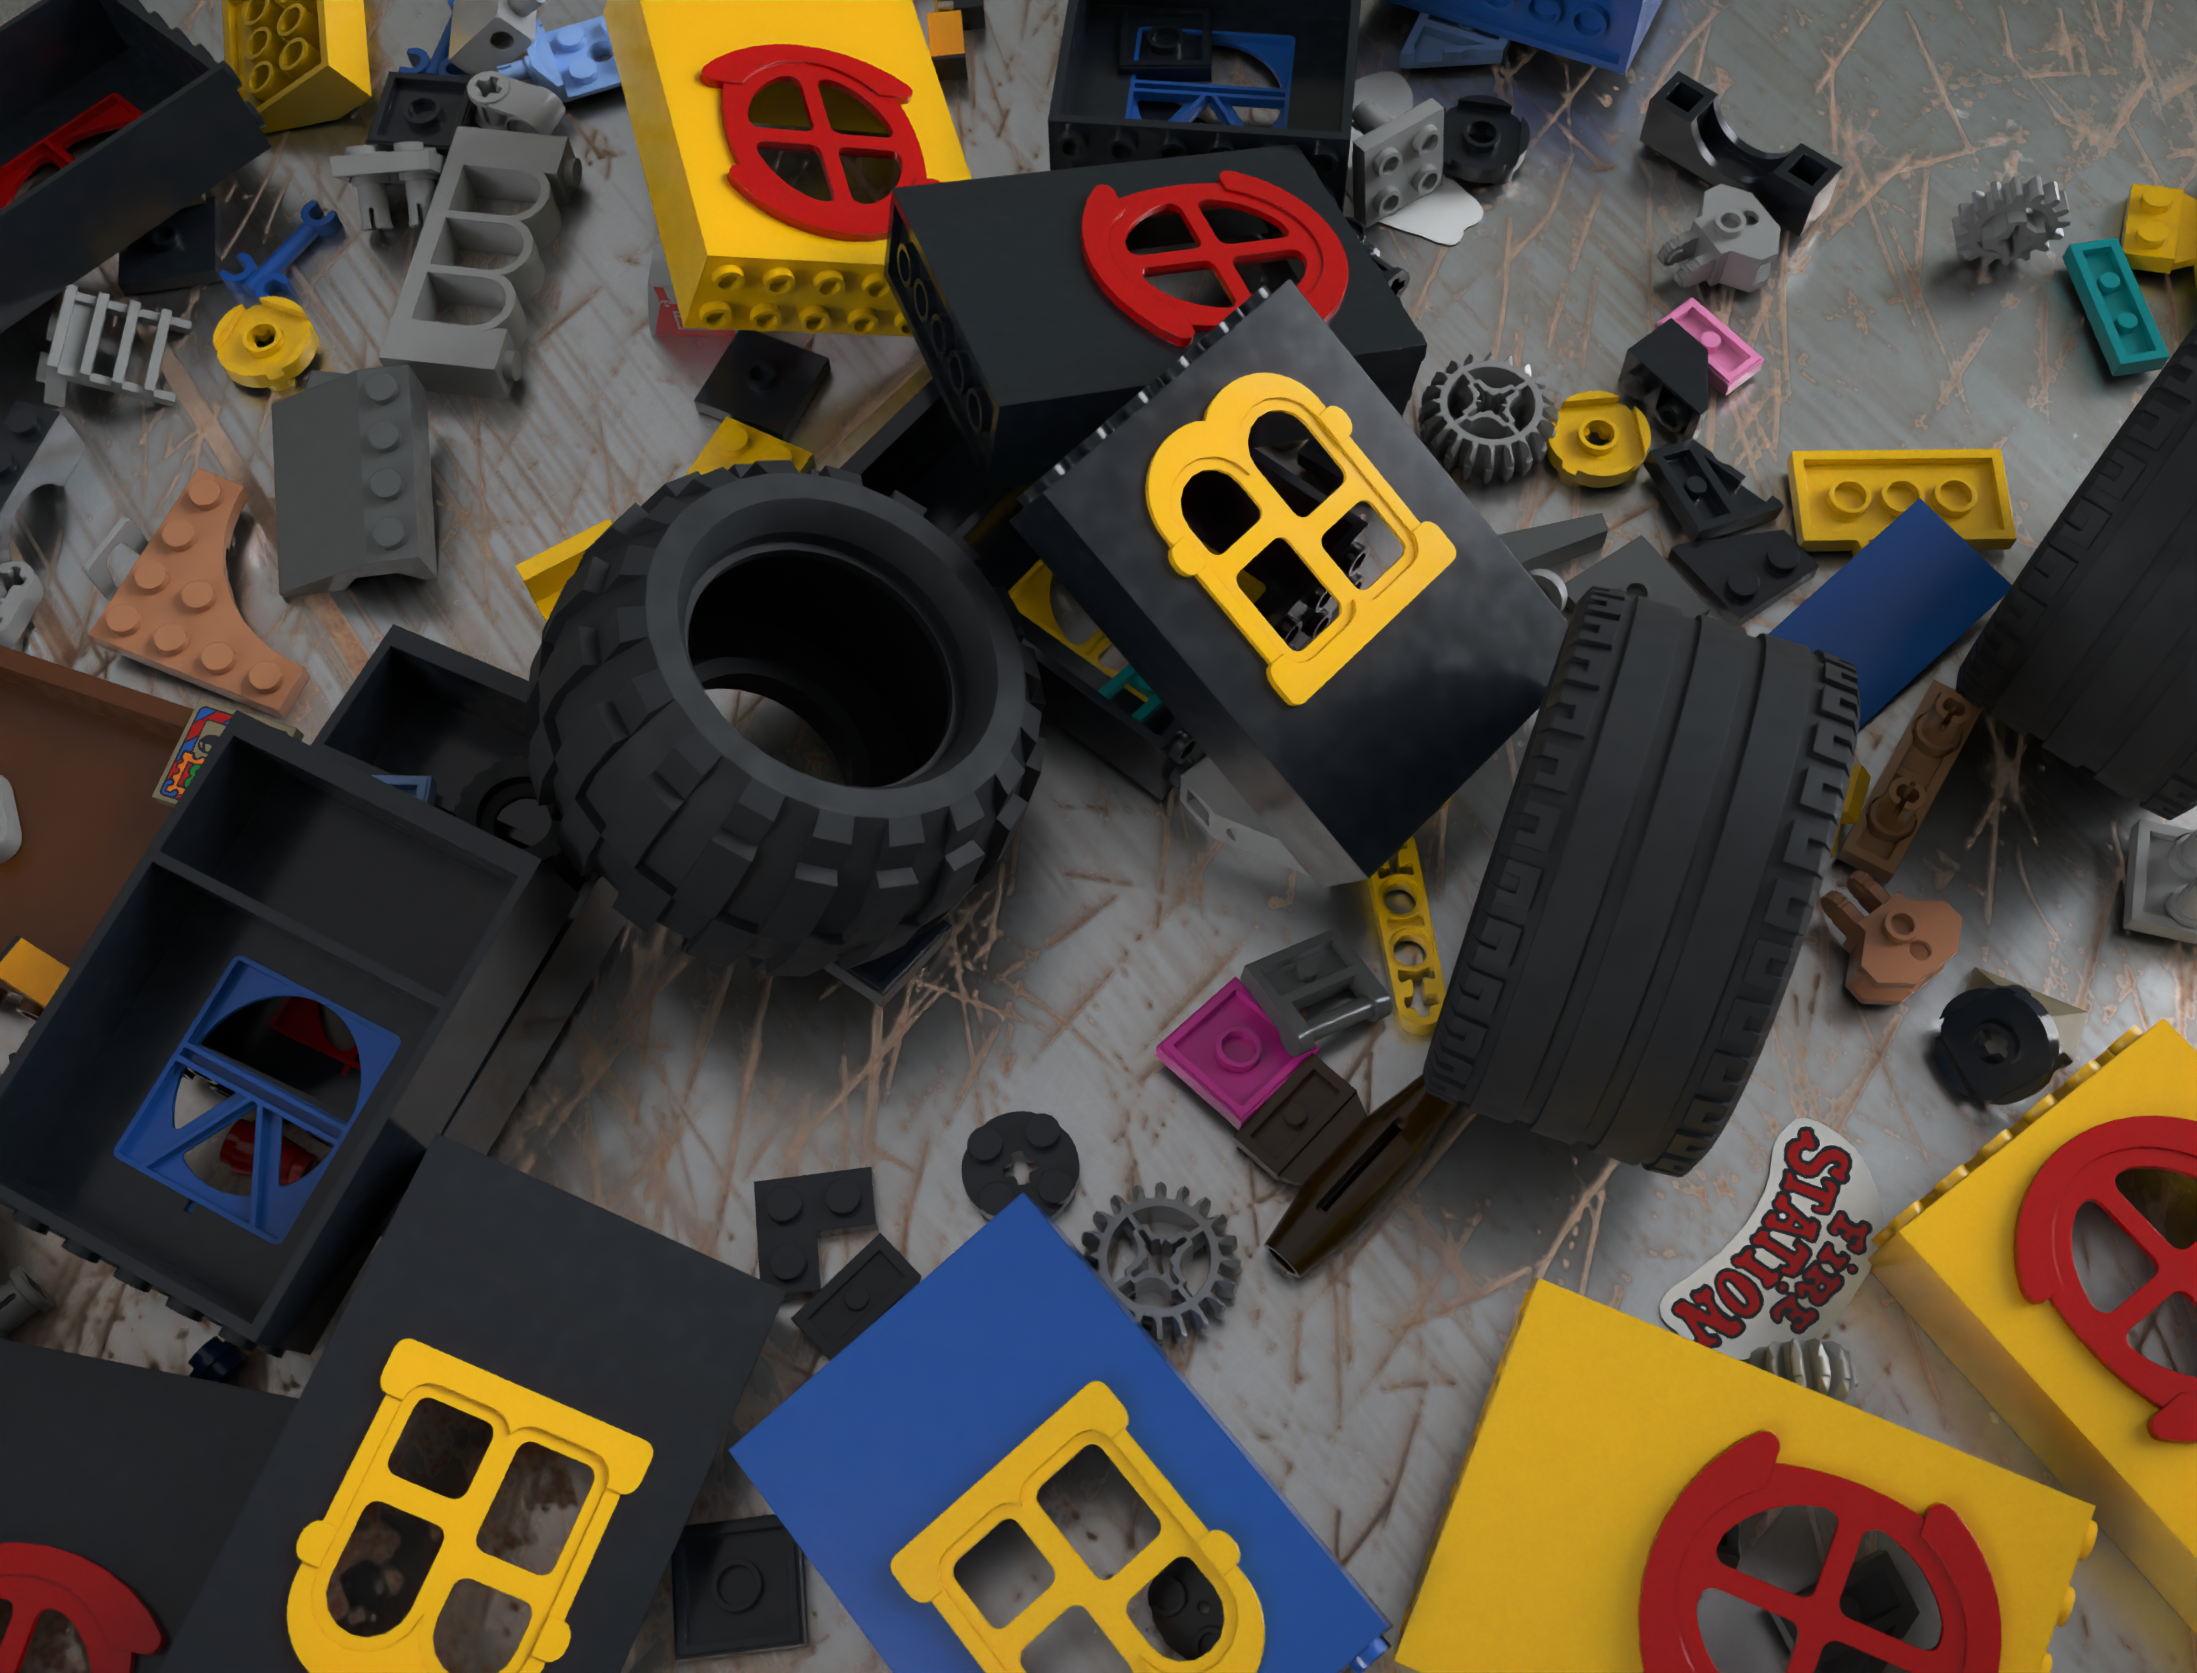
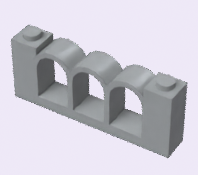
M457 126L378 356L383 367L408 364L426 391L508 400L513 381L519 380L522 373V355L518 350L522 347L528 336V321L521 304L528 302L538 294L545 282V267L538 251L547 247L557 237L561 230L562 222L558 205H569L574 187H579L582 179L581 161L579 158H575L568 137ZM477 197L534 203L527 211L517 215L472 212ZM459 249L519 256L510 265L499 269L486 270L454 266ZM441 303L502 310L491 321L478 325L435 322Z

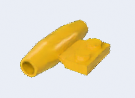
M2132 183L2127 197L2120 244L2131 269L2170 274L2171 270L2194 266L2197 289V199L2184 194V189Z

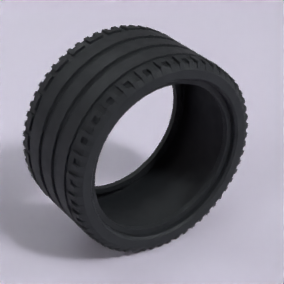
M2197 322L2111 440L2004 596L1958 670L1955 690L1978 709L1982 705L1992 710L1990 716L2023 736H2026L2028 733L2033 734L2043 740L2041 747L2076 768L2081 764L2094 771L2092 778L2129 800L2134 797L2140 800L2139 807L2168 821L2197 806Z
M1593 585L1576 603L1538 711L1423 1068L1426 1093L1455 1106L1460 1100L1467 1103V1109L1508 1124L1513 1123L1516 1119L1527 1123L1529 1131L1570 1145L1581 1141L1587 1143V1148L1591 1152L1632 1166L1638 1165L1641 1162L1643 1169L1679 1178L1688 1174L1705 1157L1727 1125L1756 1066L1793 973L1826 873L1850 781L1860 720L1858 678L1853 663L1822 650H1816L1811 654L1809 647L1765 633L1752 637L1746 634V629L1742 626L1702 614L1692 619L1682 616V608L1642 596H1636L1634 600L1625 598V591Z

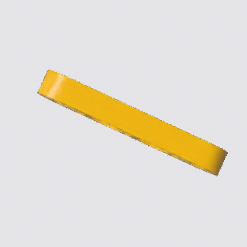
M1412 835L1398 849L1397 873L1388 876L1390 867L1387 860L1368 879L1394 1017L1403 1030L1416 1035H1425L1435 1030L1446 995V989L1417 846ZM1403 890L1414 898L1415 907L1410 912L1404 914L1395 913L1386 907L1384 897L1390 891ZM1413 941L1424 949L1426 958L1418 965H1405L1396 958L1394 948L1401 942ZM1421 979L1420 990L1423 1002L1425 1004H1434L1430 1006L1428 1016L1419 1017L1416 1008H1407L1411 1005L1414 993L1412 982Z

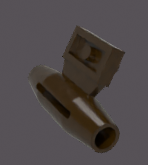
M1312 1053L1233 1136L1235 1144L1274 1179L1302 1186L1264 1244L1269 1254L1296 1278H1301L1349 1241L1421 1165L1459 1106V1103L1455 1106L1426 1093L1424 1075L1421 1074L1369 1115H1366L1357 1090Z

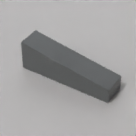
M1599 513L1503 533L1498 536L1528 572L1533 569H1547L1603 548L1609 529L1603 514Z

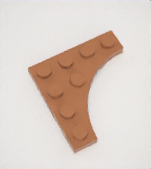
M197 468L88 635L98 646L284 720L310 676L305 667L288 660L271 649L250 629L240 615L233 597L231 584L227 579L226 552H230L233 531L249 495L243 485Z

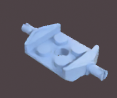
M604 15L549 32L544 31L541 20L538 19L536 20L535 39L527 48L528 55L524 56L525 59L496 66L499 73L519 81L531 77L533 84L539 83L540 86L551 90L559 97L562 103L622 86ZM601 55H612V57L607 61H594L597 57Z

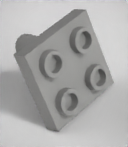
M1430 98L1393 119L1380 110L1372 100L1362 101L1356 106L1352 114V127L1356 131H1360L1363 136L1352 141L1354 218L1367 228L1443 185L1444 107L1433 98Z
M407 141L394 143V151L392 152L375 151V146L370 145L345 147L346 155L330 156L332 177L351 183L352 187H357L362 221L361 230L379 231V228H382V230L393 229L387 186L392 184L405 183L410 219L409 226L423 227L435 193L434 182L439 181L447 157L438 154L436 148L424 147L423 142Z
M2139 819L2133 825L2130 833L2123 918L2124 929L2197 944V830Z

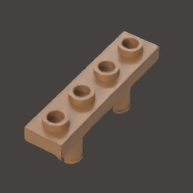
M1933 680L1864 804L1858 824H1853L1836 858L1861 871L1863 870V872L1886 884L1889 883L1982 712L1984 705L1978 709L1954 689Z

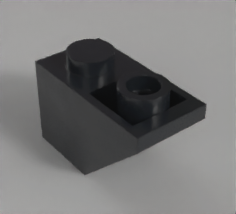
M1670 318L1627 350L1618 381L1624 385L1630 396L1641 400L1658 415L1662 423L1669 430L1677 432L1685 440H1697L1708 411V349Z

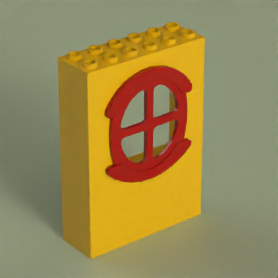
M606 0L603 14L683 328L913 337L884 276L891 193L875 203L862 204L855 201L851 196L839 157L840 155L897 160L900 167V176L896 187L972 179L912 0ZM752 123L810 127L811 130L798 131L761 128L754 126ZM833 129L889 134L890 137L840 134ZM757 149L817 154L822 164L832 200H816L787 184L767 165Z
M2162 1018L2145 1033L2135 1024L2108 1046L2107 1050L2095 1060H2090L2068 1078L2055 1092L2049 1093L2035 1104L2009 1129H2004L1989 1141L1964 1165L1961 1164L1943 1178L1922 1199L1916 1200L1888 1223V1226L1871 1239L1879 1249L1867 1260L1872 1264L1871 1273L2073 1497L2096 1506L2092 1519L2197 1634V1377L2172 1371L2147 1359L2131 1347L2127 1338L2128 1332L2133 1326L2173 1293L2184 1295L2197 1308V1240L2187 1249L2174 1248L2119 1192L2115 1184L2118 1174L2132 1169L2166 1170L2197 1180V1051ZM2085 1202H2093L2099 1205L2151 1259L2155 1266L2154 1276L2110 1313L2100 1312L2091 1304L2082 1287L2074 1263L2072 1251L2073 1223L2077 1210Z
M1531 1277L1394 1642V1661L1420 1673H1720L1704 1645L1696 1613L1698 1599L1702 1591L1707 1588H1716L1789 1619L1795 1624L1797 1638L1784 1673H1814L1821 1651L1825 1644L1830 1641L1842 1642L1912 1673H2050L2052 1656L2046 1651L2055 1626H2064L2071 1614L2075 1600V1590L2069 1584L2077 1561H2085L2094 1547L2098 1526L2092 1520L2096 1506L1548 1281ZM1809 1505L1825 1507L1834 1513L1837 1520L1836 1528L1816 1585L1807 1596L1794 1595L1721 1563L1716 1551L1723 1535L1734 1525L1749 1516L1783 1506ZM1873 1529L1880 1530L1897 1542L1917 1564L1928 1581L1934 1594L1941 1620L1940 1638L1932 1649L1918 1648L1848 1618L1841 1612L1839 1606L1840 1598L1861 1538L1867 1531Z

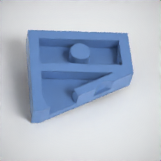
M1420 12L1400 52L1398 67L1409 69L1502 63L1512 40Z

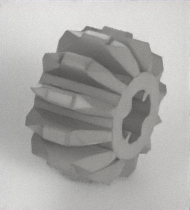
M1793 1338L1788 1342H1772L1768 1347H1758L1752 1351L1751 1357L1746 1360V1363L1850 1406L1857 1402L1855 1387H1858L1855 1366L1851 1365L1849 1351L1843 1349L1836 1342H1821L1816 1338L1800 1341Z

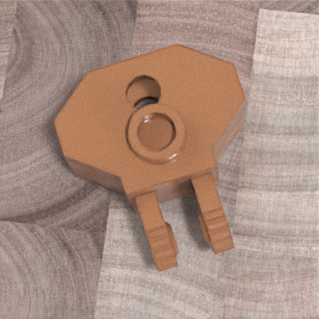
M1857 870L1846 878L1847 881L1845 883L1850 891L1849 893L1858 900V903L1869 915L1865 917L1852 902L1847 900V897L1837 890H1831L1820 898L1821 908H1823L1824 913L1847 937L1842 944L1850 953L1845 987L1861 1004L1899 1005L1941 973L1944 969V964L1959 951L1962 917L1946 900H1908L1900 891L1891 896L1868 873H1864L1863 870Z

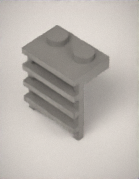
M67 285L60 313L52 311L46 337L47 341L52 342L50 353L41 352L37 368L36 381L45 383L44 403L65 407L70 385L73 382L167 406H174L176 393L156 389L169 330L190 334L192 321L173 317L172 310L162 308L161 313L142 309L141 302L131 300L130 305L109 300L110 294L99 292L98 297L77 292L78 286ZM106 314L126 318L112 378L92 373ZM138 322L158 327L144 386L124 381Z

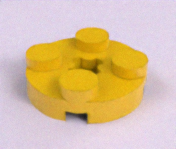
M266 296L258 298L261 303L260 305H254L245 309L243 304L232 308L219 321L213 334V346L217 351V359L227 375L233 381L247 387H268L276 392L290 388L295 382V377L302 373L311 363L320 343L319 336L302 307L287 298ZM274 336V341L270 345L258 348L256 345L259 340L268 341Z
M1606 391L1580 392L1564 400L1562 407L1557 412L1559 414L1557 426L1555 421L1551 422L1555 425V437L1548 438L1546 443V455L1552 466L1558 470L1559 479L1570 487L1583 485L1595 488L1611 487L1635 479L1646 458L1651 442V431L1644 414L1635 405L1633 411L1630 410L1627 406L1619 403L1620 396ZM1597 432L1600 439H1609L1610 442L1605 443L1603 446H1597L1587 440L1590 433Z

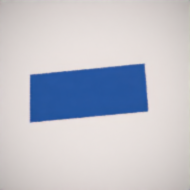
M1919 498L1768 635L1808 646L1811 654L1816 650H1822L1853 663L1856 668L1860 694L1859 728H1861L2001 600L2012 585Z

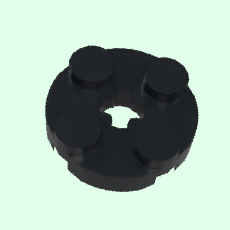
M1471 95L1460 98L1457 106L1450 108L1447 112L1445 107L1443 175L1448 178H1461L1479 183H1508L1512 179L1514 172L1524 162L1530 141V129L1524 117H1522L1520 122L1516 116L1511 114L1513 106L1504 100L1486 95ZM1476 134L1484 135L1485 142L1488 143L1474 141Z
M1991 984L1965 991L1953 998L1945 1006L1940 1016V1019L1944 1018L1941 1025V1036L1935 1038L1937 1060L1951 1084L1969 1097L1976 1095L1983 1100L1992 1101L1989 1104L2008 1105L2019 1102L2045 1088L2054 1072L2064 1062V1049L2059 1043L2058 1030L2051 1015L2036 998L2031 996L2027 989L2020 985L2002 986ZM1990 1029H1994L1998 1035L2003 1034L2008 1043L2006 1058L2001 1053L1990 1054L1987 1051L1985 1045L1992 1040L1989 1033Z
M1027 1111L1009 1112L989 1120L984 1126L976 1128L970 1134L967 1141V1149L962 1159V1180L972 1207L981 1216L983 1214L988 1220L993 1219L1024 1192L1056 1221L1062 1215L1064 1208L1070 1203L1073 1194L1075 1195L1080 1183L1079 1157L1073 1140L1060 1127L1058 1121L1053 1116ZM1024 1158L1027 1163L1034 1162L1037 1165L1038 1170L1029 1173V1183L1018 1185L1015 1176L1005 1177V1169L1013 1165L1014 1159Z

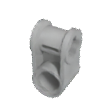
M484 71L478 73L469 80L467 85L468 96L478 109L476 122L479 128L551 135L565 114V107L562 101L551 90L543 86L531 85L507 77L499 72Z

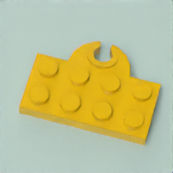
M2001 449L1791 451L1787 460L1797 544L1804 551H1851L1854 557L1919 498L1974 550H2010L2017 540Z

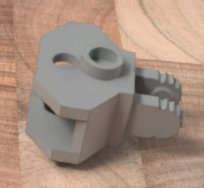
M1719 184L1704 191L1697 217L1693 219L1691 229L1662 245L1663 247L1657 253V258L1664 266L1668 267L1670 265L1673 266L1676 262L1679 263L1689 259V262L1684 263L1674 275L1675 281L1681 288L1686 289L1693 284L1696 285L1706 280L1710 286L1721 283L1750 293L1765 286L1768 282L1770 262L1775 260L1778 255L1781 227L1752 193L1725 184ZM1745 216H1752L1756 219L1757 223L1747 225Z

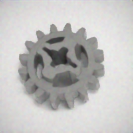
M2013 176L2010 182L2002 185L1998 181L1991 182V191L1984 193L1975 190L1972 192L1973 203H1960L1958 205L1959 216L1952 218L1957 251H1965L1966 260L1968 261L1981 256L1982 265H1989L1994 259H2001L2002 265H2009L2011 260L2020 258L2024 261L2030 260L2031 251L2035 249L2043 252L2050 250L2048 240H2061L2064 237L2062 228L2070 226L2071 223L2065 190L2059 191L2055 181L2042 186L2041 176H2034L2028 183H2021L2019 176Z

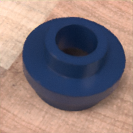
M215 1336L207 1341L189 1360L188 1364L194 1369L189 1377L225 1384L242 1368L248 1356L240 1347L226 1340L222 1341L219 1337Z

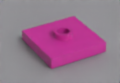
M1235 976L1158 1044L1155 1056L1235 1128L1240 1130L1312 1053L1317 1057L1319 1056L1320 1049L1314 1044L1312 1050L1296 1057L1291 1056L1281 1043L1279 1030L1243 982Z

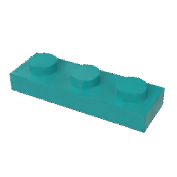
M2118 238L2069 244L2062 258L2113 377L2163 369L2170 358L2169 353Z

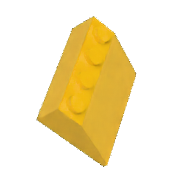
M222 0L224 61L234 70L242 83V87L238 89V92L244 102L249 101L262 116L266 124L261 129L263 134L338 120L354 108L361 107L367 99L372 97L363 0Z

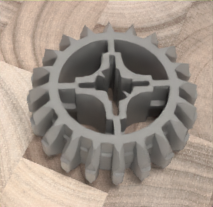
M1491 351L1484 361H1478L1471 354L1464 360L1463 365L1451 360L1445 372L1436 371L1435 376L1431 380V386H1427L1423 392L1422 407H1420L1418 415L1419 427L1422 428V443L1430 445L1429 451L1435 459L1445 458L1444 466L1446 472L1457 467L1462 469L1464 481L1472 473L1480 474L1485 485L1491 480L1492 475L1498 474L1505 483L1512 477L1513 471L1525 476L1527 471L1531 469L1532 463L1540 464L1541 460H1543L1547 451V439L1554 438L1556 430H1554L1555 425L1551 422L1555 421L1557 426L1559 418L1558 408L1554 407L1556 401L1554 391L1545 390V376L1531 377L1530 363L1520 368L1513 366L1511 355L1504 362L1494 361ZM1458 404L1462 409V415L1460 418L1453 420L1449 411ZM1521 415L1526 423V427L1519 432L1514 424L1515 418Z
M1162 1182L1157 1183L1155 1186V1198L1145 1199L1143 1188L1137 1184L1132 1187V1204L1127 1205L1123 1198L1118 1195L1111 1197L1110 1206L1115 1216L1112 1217L1105 1212L1096 1211L1093 1215V1223L1102 1233L1085 1231L1082 1234L1081 1241L1083 1246L1092 1251L1084 1253L1083 1256L1145 1330L1152 1331L1151 1337L1162 1347L1163 1331L1173 1330L1174 1340L1177 1345L1181 1346L1187 1343L1185 1325L1190 1323L1195 1331L1202 1336L1209 1332V1324L1203 1314L1204 1311L1219 1319L1226 1315L1227 1307L1217 1296L1224 1298H1234L1236 1296L1238 1286L1227 1277L1240 1273L1241 1261L1235 1257L1226 1256L1237 1249V1237L1235 1235L1218 1236L1227 1227L1228 1219L1226 1216L1220 1214L1206 1220L1205 1218L1211 1208V1201L1207 1197L1198 1200L1191 1207L1188 1205L1189 1188L1186 1186L1180 1187L1176 1198L1169 1199L1167 1198L1166 1184ZM1155 1222L1169 1223L1179 1226L1189 1233L1187 1234L1182 1230L1172 1236H1161L1153 1232L1147 1224ZM1127 1234L1137 1257L1130 1266L1124 1269L1125 1276L1114 1283L1109 1273L1110 1258L1118 1242ZM1203 1247L1210 1269L1204 1284L1192 1296L1187 1289V1280L1181 1271L1193 1260V1253ZM1148 1252L1151 1256L1160 1255L1161 1261L1164 1256L1170 1258V1277L1167 1273L1158 1275L1157 1268L1154 1274L1148 1272ZM1147 1292H1156L1163 1295L1171 1305L1175 1304L1176 1306L1149 1308L1131 1301L1128 1297L1132 1295L1136 1299Z

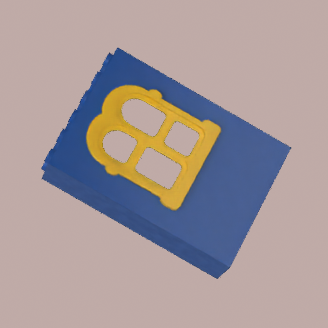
M1024 1192L729 1449L731 1455L893 1673H1027L1020 1661L1024 1648L1068 1608L1074 1605L1082 1606L1088 1611L1128 1662L1133 1673H1343L1349 1666L1355 1673H1363L1391 1647L1383 1636L1394 1626L1051 1216ZM1093 1444L1103 1449L1161 1523L1159 1535L1108 1580H1102L1095 1576L1037 1501V1493L1040 1487L1083 1448ZM1005 1519H1013L1019 1523L1055 1571V1579L1053 1584L1004 1628L997 1629L988 1623L956 1581L953 1569L957 1561ZM1185 1556L1189 1557L1214 1586L1223 1603L1225 1621L1221 1637L1210 1652L1196 1660L1179 1662L1162 1656L1148 1643L1128 1617L1127 1605L1140 1590L1178 1557Z

